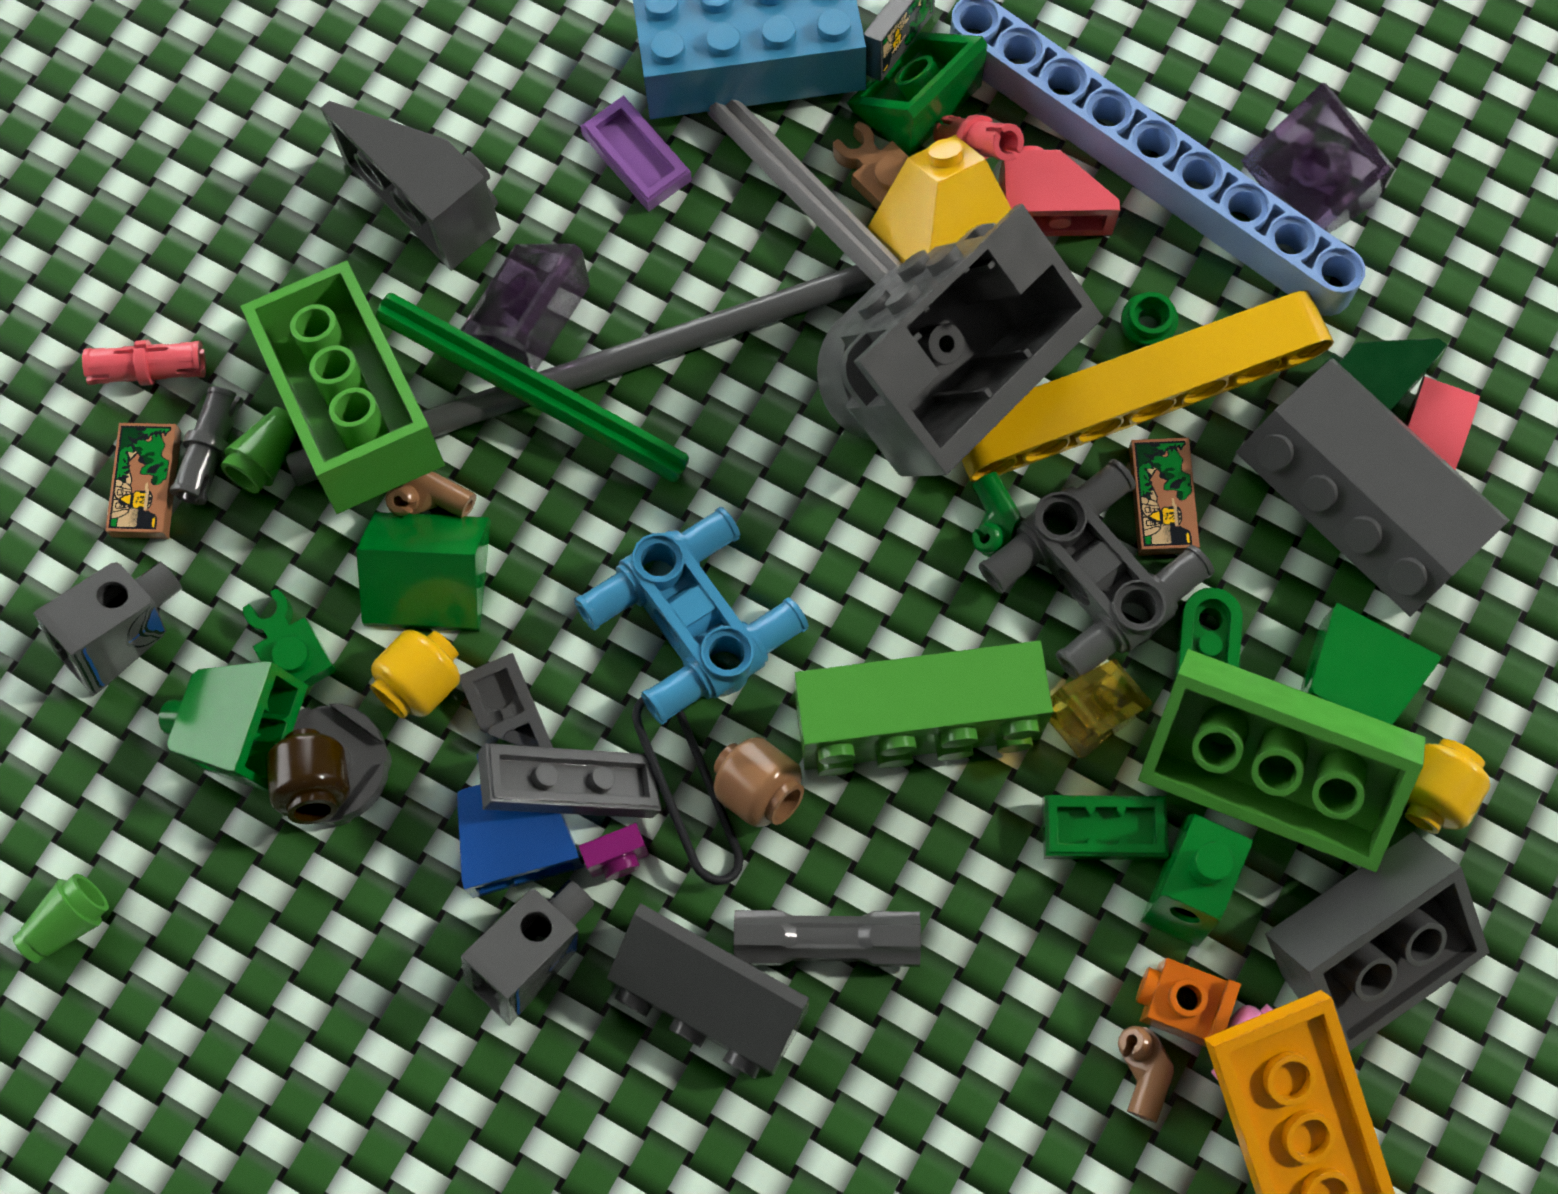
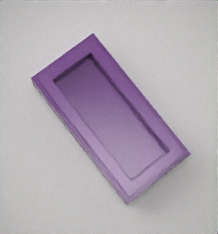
M624 95L580 126L582 136L648 212L692 181L691 171Z

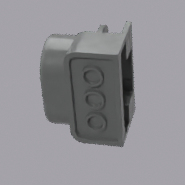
M1018 204L997 224L977 225L957 242L934 247L928 254L925 250L915 253L901 265L884 275L843 314L828 331L820 348L817 364L820 394L827 410L836 422L851 434L873 441L898 475L903 477L947 475L1104 317L1025 206Z

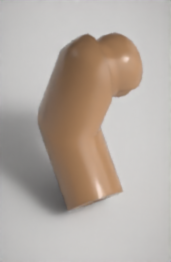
M430 472L388 491L385 500L389 511L397 516L420 514L440 507L462 518L468 516L473 509L477 495L435 472Z
M1130 1026L1122 1031L1118 1039L1119 1051L1137 1080L1127 1112L1141 1119L1157 1123L1174 1075V1066L1160 1039L1152 1030L1147 1027Z

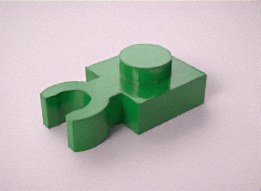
M274 589L270 592L277 608L276 612L269 618H259V615L250 604L243 607L246 621L255 631L267 636L266 639L252 646L261 662H273L307 684L308 688L337 671L309 621L303 617L290 624L293 618V609L281 591Z

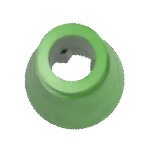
M273 407L268 414L224 450L226 458L220 466L226 476L235 484L252 493H259L264 486L273 485L286 458V454H288L297 435L288 411L280 407Z
M74 874L68 880L59 879L23 924L21 930L13 936V942L24 957L34 963H39L46 956H50L101 925V916L109 909L108 902L102 892L83 875Z

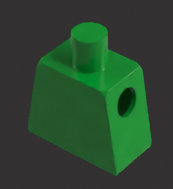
M1336 603L1323 618L1318 628L1300 691L1393 725L1439 664L1442 656Z
M264 661L198 669L190 677L183 700H169L163 704L159 712V726L165 734L169 735L167 741L169 751L208 772L269 792L265 757L273 745L293 731L308 685L273 662Z
M1199 815L1185 816L1140 922L1198 947L1220 922L1253 840ZM1173 907L1188 910L1194 913L1196 918L1183 915Z

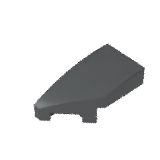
M513 653L460 675V684L481 731L519 746L553 748Z

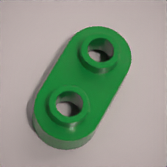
M1203 588L1193 593L1183 606L1179 617L1175 680L1188 649L1239 668L1243 613L1239 602L1229 592L1220 588ZM1203 614L1213 616L1218 622V629L1207 630L1203 628L1199 622V616Z

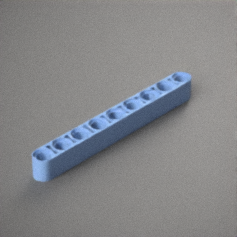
M960 0L956 3L952 10L950 34L983 36L988 45L982 79L984 82L1285 293L1310 292L1320 314L1323 316L1340 314L1348 307L1365 277V264L1362 257L1356 251L995 1ZM977 29L983 33L973 34L966 30ZM1010 59H1021V60L1025 61L1026 63H1025V64H1015V63L1010 62L1009 60H1010ZM1064 89L1068 91L1070 94L1059 95L1053 92L1052 90ZM1106 119L1113 122L1115 125L1103 126L1099 124L1096 120ZM1141 150H1151L1160 157L1151 158L1141 153ZM1196 181L1205 189L1191 188L1185 182ZM1240 212L1246 215L1251 221H1239L1235 219L1230 213ZM1276 244L1291 246L1297 254H1287L1281 251ZM1323 276L1337 278L1343 287H1335L1328 284Z

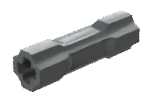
M735 910L734 956L751 966H781L792 961H861L873 967H920V912L873 911L863 916H793L781 910Z

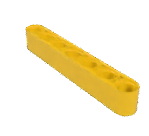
M1294 292L1034 387L961 461L972 482L992 472L1002 475L1303 364L1326 352L1333 345L1334 341L1310 292Z

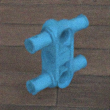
M723 507L715 509V512L682 533L677 530H668L665 533H652L644 536L636 543L632 554L619 561V565L615 568V575L583 595H578L574 598L578 612L593 631L636 603L640 607L643 606L682 659L684 667L650 689L641 692V697L647 709L661 725L701 697H705L708 700L710 698L716 699L720 695H730L739 691L747 683L749 676L765 666V662L768 661V653L800 632H805L809 627L804 613L796 602L789 597L752 623L741 622L702 570L699 562L729 543L740 539L738 526ZM651 561H663L671 566L673 570L663 576H654L644 570L643 567ZM718 652H730L739 659L741 664L734 669L723 670L716 667L710 657Z

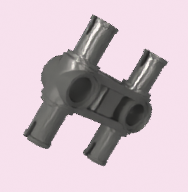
M1117 459L1110 460L1104 468L1080 487H1064L1059 492H1052L1044 496L1037 504L1035 511L1018 524L1016 529L1017 536L987 560L979 563L978 566L989 585L1002 594L1007 590V587L1036 564L1045 565L1093 619L1094 624L1055 654L1061 667L1076 682H1081L1088 673L1116 651L1121 654L1130 652L1135 647L1149 641L1156 630L1175 616V612L1178 610L1177 602L1202 581L1210 578L1215 573L1208 557L1196 546L1189 545L1182 554L1155 575L1150 574L1101 521L1099 515L1136 487V482L1130 471ZM1049 517L1062 518L1068 522L1072 532L1066 535L1053 534L1045 527L1043 520ZM1126 603H1135L1142 606L1149 616V621L1142 624L1130 622L1122 613L1121 606Z

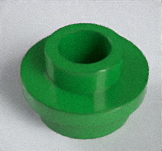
M1145 292L1132 297L1124 306L1121 314V327L1125 336L1131 342L1141 347L1173 337L1178 326V313L1169 298L1158 292ZM1150 316L1157 321L1158 327H1145L1139 322V318Z

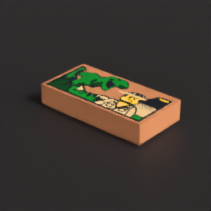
M119 423L105 530L112 538L169 539L174 496L170 494L169 490L171 485L174 484L177 474L181 430L176 424Z
M1189 438L1131 440L1129 458L1131 474L1136 482V487L1132 491L1138 556L1182 554L1189 545L1200 548Z

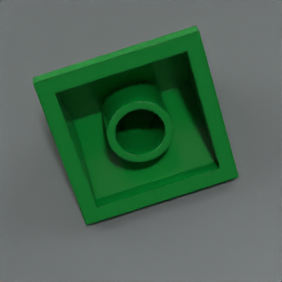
M919 32L884 79L878 81L871 78L866 83V90L858 91L847 104L856 115L889 142L893 141L910 157L933 135L936 123L944 124L940 118L953 115L981 87L988 45L983 36Z
M374 512L356 549L362 624L364 626L480 631L491 524L490 518L471 516L460 518L450 515L429 514L397 516L393 513Z

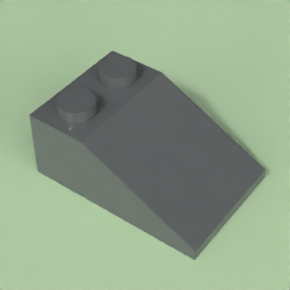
M328 101L321 107L344 163L450 271L501 230L495 212L498 201L487 186L490 174L473 153L468 151L462 155L447 139L332 101Z

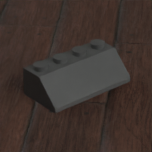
M1333 358L1282 402L1235 452L1409 617L1425 604L1510 521Z

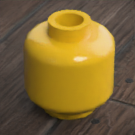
M405 630L374 660L371 665V673L375 681L370 685V688L377 698L400 718L405 719L408 714L426 717L459 684L460 674L453 662L459 656V653L437 631L433 630L426 636L415 630Z
M1442 739L1438 744H1425L1423 767L1405 806L1407 808L1405 813L1406 819L1418 828L1433 834H1438L1441 828L1460 830L1467 827L1490 789L1489 776L1483 769L1485 766L1483 758L1469 747L1449 739Z

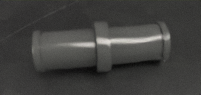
M216 386L207 389L206 399L194 430L187 431L183 440L186 452L174 484L171 485L169 490L170 494L178 496L179 500L194 505L206 504L207 495L219 463L226 458L224 450L230 445L227 441L239 409L244 402L241 396H236L237 393Z

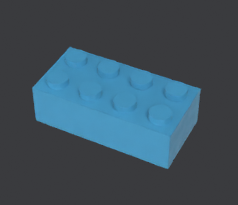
M633 0L650 119L708 112L712 104L726 105L731 100H738L745 106L866 90V44L857 0Z

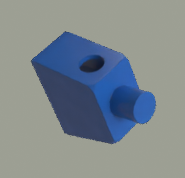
M481 784L457 792L461 876L463 888L472 898L584 868L583 859L563 814L483 810Z

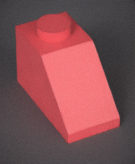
M1023 146L1021 153L1007 150V152H1013L1017 158L1011 161L1002 160L999 186L1011 209L1018 204H1023L1045 236H1105L1113 234L1120 212V200L1061 150H1044L1038 146Z

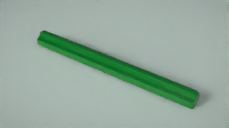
M388 293L381 301L375 317L384 326L670 482H677L689 462L687 453L394 293Z

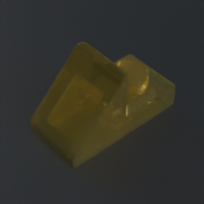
M1114 658L1060 687L1051 696L1053 714L1049 722L1075 754L1083 758L1146 711L1153 703Z

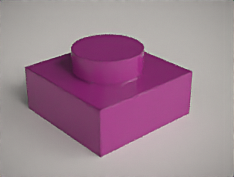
M637 823L579 845L591 876L595 878L604 874L607 881L621 878L640 868L638 860L649 856Z

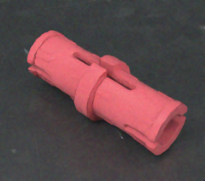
M953 115L943 116L940 119L944 124L936 123L933 131L935 142L956 135L985 159L993 157L998 160L1011 161L1017 157L1013 152H1007V150L1021 153L1024 146V135L1017 125L993 123L990 117L984 115H971L966 119Z
M149 340L135 341L134 346L85 348L82 354V367L84 377H87L86 382L88 385L138 381L141 386L153 385L155 380L166 378L205 377V351L202 349L203 344L200 340L177 344H151Z

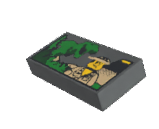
M889 0L863 33L866 44V76L878 81L884 79L934 14L935 0Z

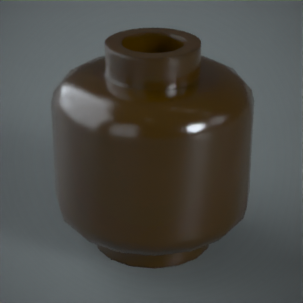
M297 729L288 733L284 739L273 745L265 757L271 806L280 814L288 816V819L292 822L315 824L326 821L335 815L337 809L345 803L350 795L344 747L331 736L320 734L315 729Z

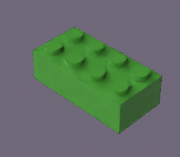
M347 260L240 306L314 472L336 514L446 466L429 425Z
M1041 640L795 672V705L804 770L817 769L819 776L846 774L854 770L853 764L877 761L879 768L903 767L914 762L913 756L937 753V758L941 761L958 760L972 756L973 748L996 745L997 752L999 753L1024 751L1033 747V740H1040L1053 714Z
M1188 649L1138 781L1370 871L1377 872L1423 767L1426 737Z

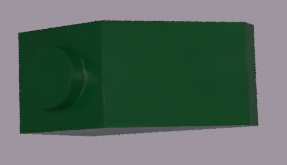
M1439 338L1357 342L1343 358L1333 353L1324 364L1332 358L1335 359L1393 412L1431 369L1448 345Z

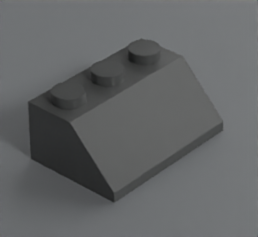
M1414 832L1385 851L1377 872L1363 867L1359 868L1265 933L1281 975L1298 999L1319 990L1332 997L1349 1051L1490 953L1462 867Z
M641 903L632 917L607 977L612 985L619 988L614 998L615 1000L647 1017L651 1008L674 1019L668 1030L701 1048L706 1038L728 1050L723 1061L753 1079H756L760 1070L772 1076L774 1075L809 1011V998Z

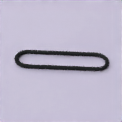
M640 697L634 705L632 713L634 728L690 865L695 873L705 882L714 885L729 884L742 871L744 860L742 850L723 804L715 797L714 782L683 710L675 714L734 854V867L730 873L724 876L710 874L702 867L697 858L642 724L641 713L645 703L642 697Z

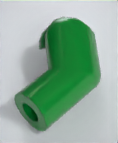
M997 472L984 475L972 485L986 511L978 529H974L972 542L977 551L987 557H991L1015 537L1016 529L1021 522V514Z

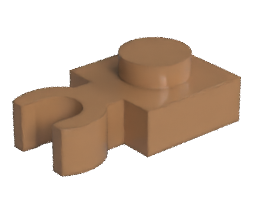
M858 121L854 125L853 136L862 146L857 149H850L837 139L833 142V156L841 166L848 169H857L852 174L851 185L878 210L909 156L893 141L880 150L874 145L875 137L870 127Z

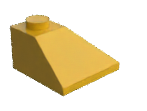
M953 135L947 139L938 140L931 144L930 147L907 158L871 220L868 230L903 263L919 251L925 250L928 254L934 247L957 242L977 225L997 224L1011 210V207L987 160L958 138V136Z

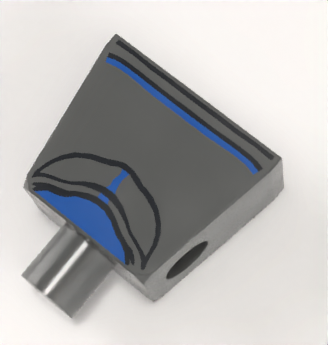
M161 561L135 580L121 564L115 562L110 563L43 605L33 614L57 657L94 696L164 636L166 628L157 608L182 590V586L174 574Z
M567 880L549 900L544 898L538 891L534 889L529 890L461 955L465 985L510 1026L577 951L579 930L575 925L595 905L591 897L572 880ZM532 936H542L546 938L545 940L539 942L528 940V938Z

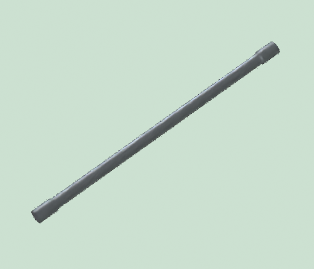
M853 265L538 373L573 391L868 291L875 283L857 265ZM495 386L424 410L422 413L433 437H437L529 406V404ZM304 448L286 454L287 464L297 487L318 480Z

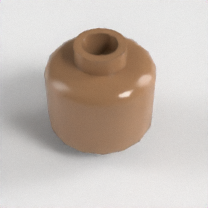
M749 738L739 745L732 743L719 754L715 761L714 772L716 777L714 792L716 799L746 823L756 828L764 827L771 823L775 825L782 824L795 812L803 799L804 786L801 785L802 773L800 765L764 738Z

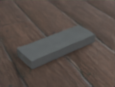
M485 743L478 751L483 810L653 818L661 811L658 784L645 754Z

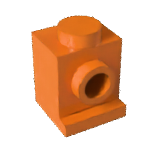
M1166 958L1158 964L1157 970L1147 967L1136 996V1002L1145 1005L1139 1021L1207 1047L1204 1038L1227 1029L1241 984L1230 979H1221ZM1181 987L1190 988L1195 992L1197 1005L1193 1010L1183 1009L1178 1004L1177 992Z

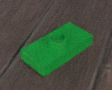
M1044 795L1042 799L1044 859L1166 860L1169 857L1166 796Z

